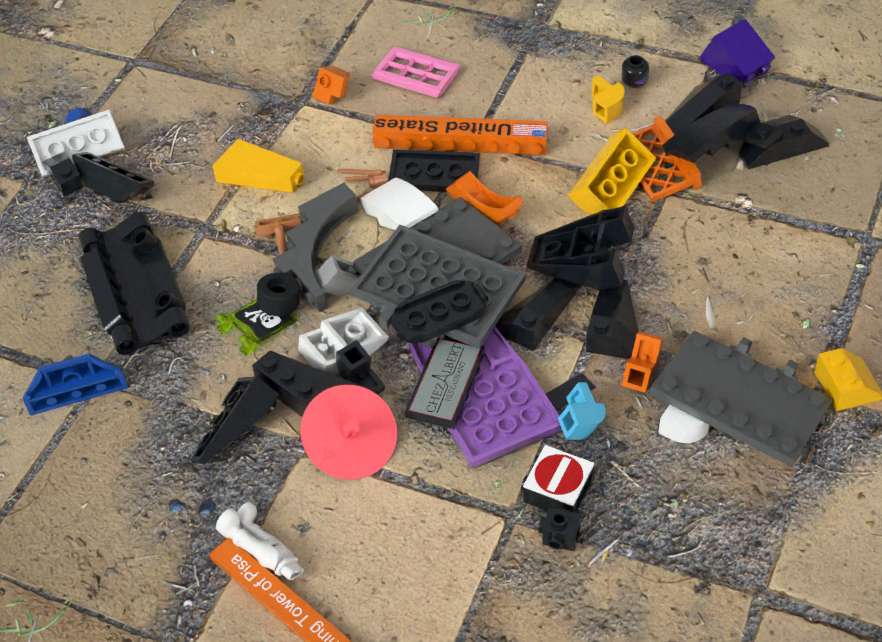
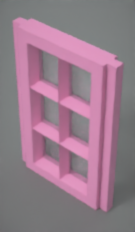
M395 46L374 70L372 79L438 98L441 97L458 74L460 65Z

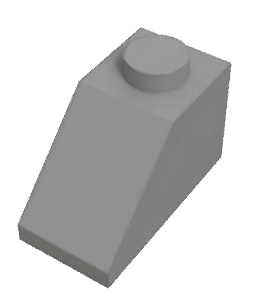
M331 255L317 270L315 276L324 293L340 297L351 294L350 289L361 274L354 268L353 263Z

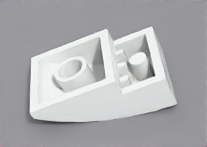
M396 177L360 198L366 214L377 217L381 226L396 230L399 225L410 228L439 211L438 207L424 193L410 183Z
M359 308L321 321L320 329L300 335L298 351L312 367L332 375L339 374L336 365L337 351L357 340L370 356L388 341L389 336L363 308Z

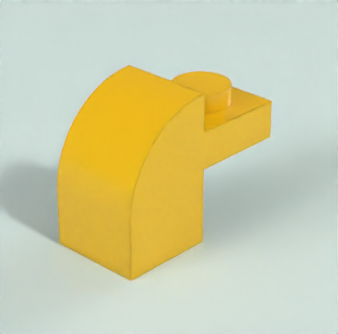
M599 75L592 78L593 114L607 124L619 117L623 112L624 87L620 82L612 86Z

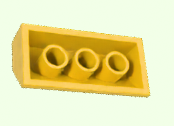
M625 127L610 136L568 194V197L584 212L591 214L622 207L656 157Z

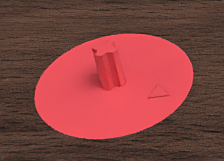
M339 385L324 390L309 403L301 421V440L310 460L323 472L340 479H360L374 474L390 459L396 445L397 427L390 408L377 394L356 385Z

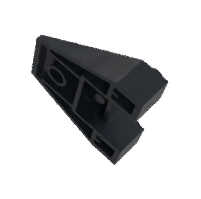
M626 206L602 210L535 236L527 262L528 269L596 290L621 287L625 270L616 249L608 250L611 245H623L632 240L634 226Z

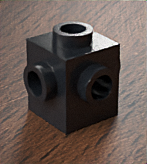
M549 507L546 517H541L538 533L542 534V545L556 550L575 551L581 529V514L570 512L564 508L556 509Z

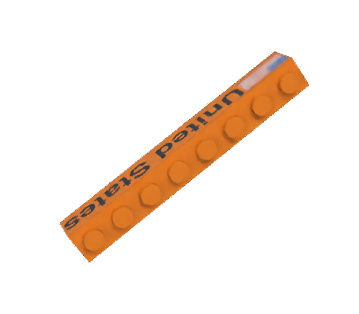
M376 114L372 134L374 148L546 155L548 121Z

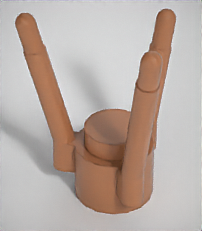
M337 169V173L365 175L345 177V181L368 180L369 188H374V190L388 182L385 170ZM369 192L357 196V202L360 201V198L362 196L368 194Z

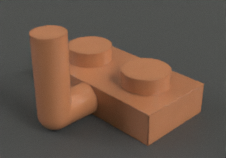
M300 214L255 221L257 236L262 235L264 238L275 235L279 254H283L288 251L284 232L301 224V219L298 218Z

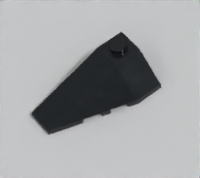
M556 277L503 313L495 327L505 339L534 351L581 285Z
M257 376L238 378L221 404L225 407L219 415H216L211 422L214 429L212 432L209 431L204 435L190 461L195 464H203L262 417L269 414L277 404L275 400L279 393Z

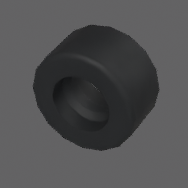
M270 273L260 278L257 283V305L261 311L273 316H285L297 309L300 299V286L296 278L285 273Z

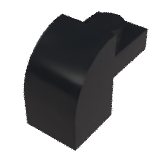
M357 340L336 352V365L343 379L371 390L377 395L385 390V385L371 369V357Z

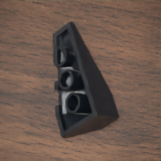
M728 72L708 79L696 86L665 122L674 135H676L688 125L715 110L728 105L739 104L742 83Z
M623 280L621 287L599 290L587 330L586 352L630 359L638 329L628 280Z

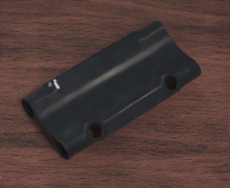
M135 212L115 228L107 231L86 228L79 233V241L84 252L81 262L102 325L106 332L112 336L116 351L119 354L129 355L149 343L166 338L181 337L189 332L190 325L185 315L186 304L161 240L155 236L146 213Z

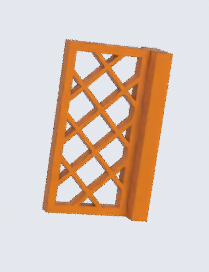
M662 116L654 118L653 125L632 133L644 146L650 147L649 151L651 153L654 148L663 149L662 145L674 136V133ZM653 133L655 136L653 141L643 140L649 134ZM665 152L662 155L653 154L656 157L655 160L659 161L657 167L651 166L648 171L654 172L652 178L643 177L639 182L652 203L690 186L693 190L702 187L701 173L695 163ZM664 162L674 164L672 169L661 167ZM659 173L669 175L667 181L656 178ZM674 176L684 179V181L679 183L671 182ZM653 185L663 187V190L654 194L651 191Z

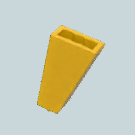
M237 139L212 165L216 181L219 183L293 193L305 180L302 163Z

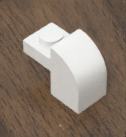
M669 405L660 418L659 434L676 442L693 443L707 435L709 424Z

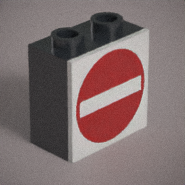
M545 445L540 455L535 456L529 476L526 475L522 481L523 501L546 511L551 507L556 509L564 508L570 512L577 513L594 480V463Z

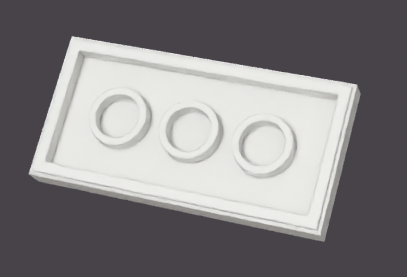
M110 110L27 137L43 178L50 175L42 162L61 152L68 156L74 164L73 154L89 152L99 158H103L125 150Z

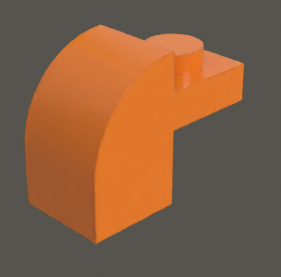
M641 331L637 333L632 356L626 362L621 386L644 393L648 391L659 365L663 337Z

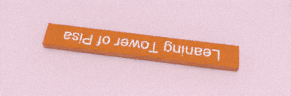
M227 538L209 554L210 559L304 642H352L268 569L263 567L241 547H237L232 539Z

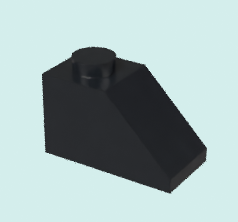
M62 152L42 162L63 197L83 187L80 173L70 158Z

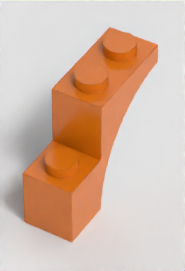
M471 171L458 178L446 188L453 200L459 197L463 198L497 225L516 216L520 212L518 208L524 204L519 195L516 197H506L491 191Z

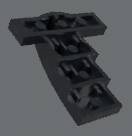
M732 104L696 120L671 137L662 147L665 153L694 163L704 154L714 156L722 147L732 149L740 140L766 149L781 136L779 128L761 123L755 107L745 104Z

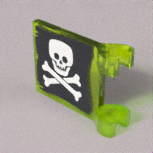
M257 299L230 314L221 313L215 317L216 321L220 324L216 328L221 334L229 332L233 325L245 334L238 338V341L243 345L239 347V350L245 356L251 354L262 341L297 322V318L292 313L285 316L266 314L258 307Z

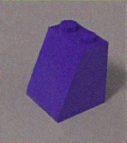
M743 19L715 35L699 58L718 73L724 74L728 72L741 83L744 81L749 83L756 77V74L761 73L762 75L772 67L770 64L776 57L748 21Z

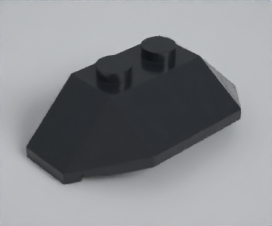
M787 115L763 122L780 130L781 136L765 149L743 141L738 156L749 170L829 147V142L819 129L801 118Z
M89 152L72 155L73 162L80 173L85 187L92 189L95 194L110 197V200L113 202L122 203L123 200L133 199L154 185L153 180Z

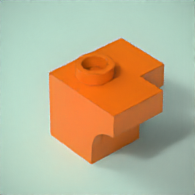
M336 66L319 67L313 97L327 104H334L336 97L344 98L350 73Z

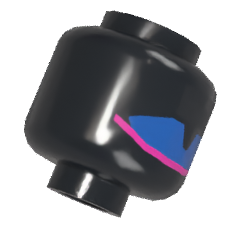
M633 55L624 60L621 73L624 84L636 88L647 83L649 79V63L646 59Z

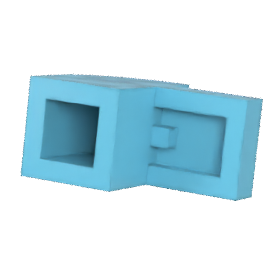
M578 382L566 397L569 405L558 417L566 440L588 438L604 420L606 415L604 403H595L587 382Z

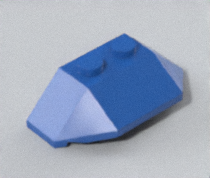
M89 353L39 367L23 396V401L30 416L124 390L128 388L122 369Z

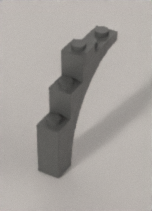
M345 183L298 206L300 214L298 218L301 219V224L285 232L288 241L285 244L288 251L273 258L275 266L273 273H285L296 278L299 282L300 291L304 293L307 303L310 306L314 305L319 312L327 309L324 292L315 279L317 256L331 232L345 219L359 211L356 195Z

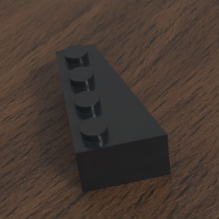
M271 350L252 365L254 376H257L279 393L277 399L301 417H303L309 403L324 390L339 385L359 386Z

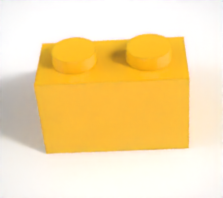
M844 348L818 354L814 373L826 395L833 398L831 404L836 412L882 400V391L861 357Z

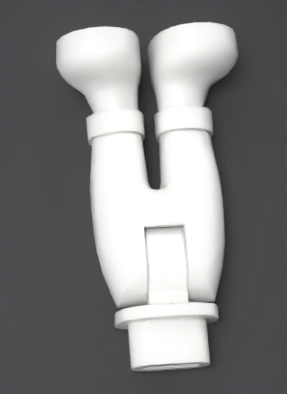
M246 502L240 507L238 512L233 508H229L219 517L216 523L217 531L224 537L232 539L237 547H241L252 554L263 567L273 570L274 574L278 576L284 575L288 580H293L304 572V569L297 563L298 558L293 555V552L273 535L263 531L258 524L253 523L257 515V508L253 503Z

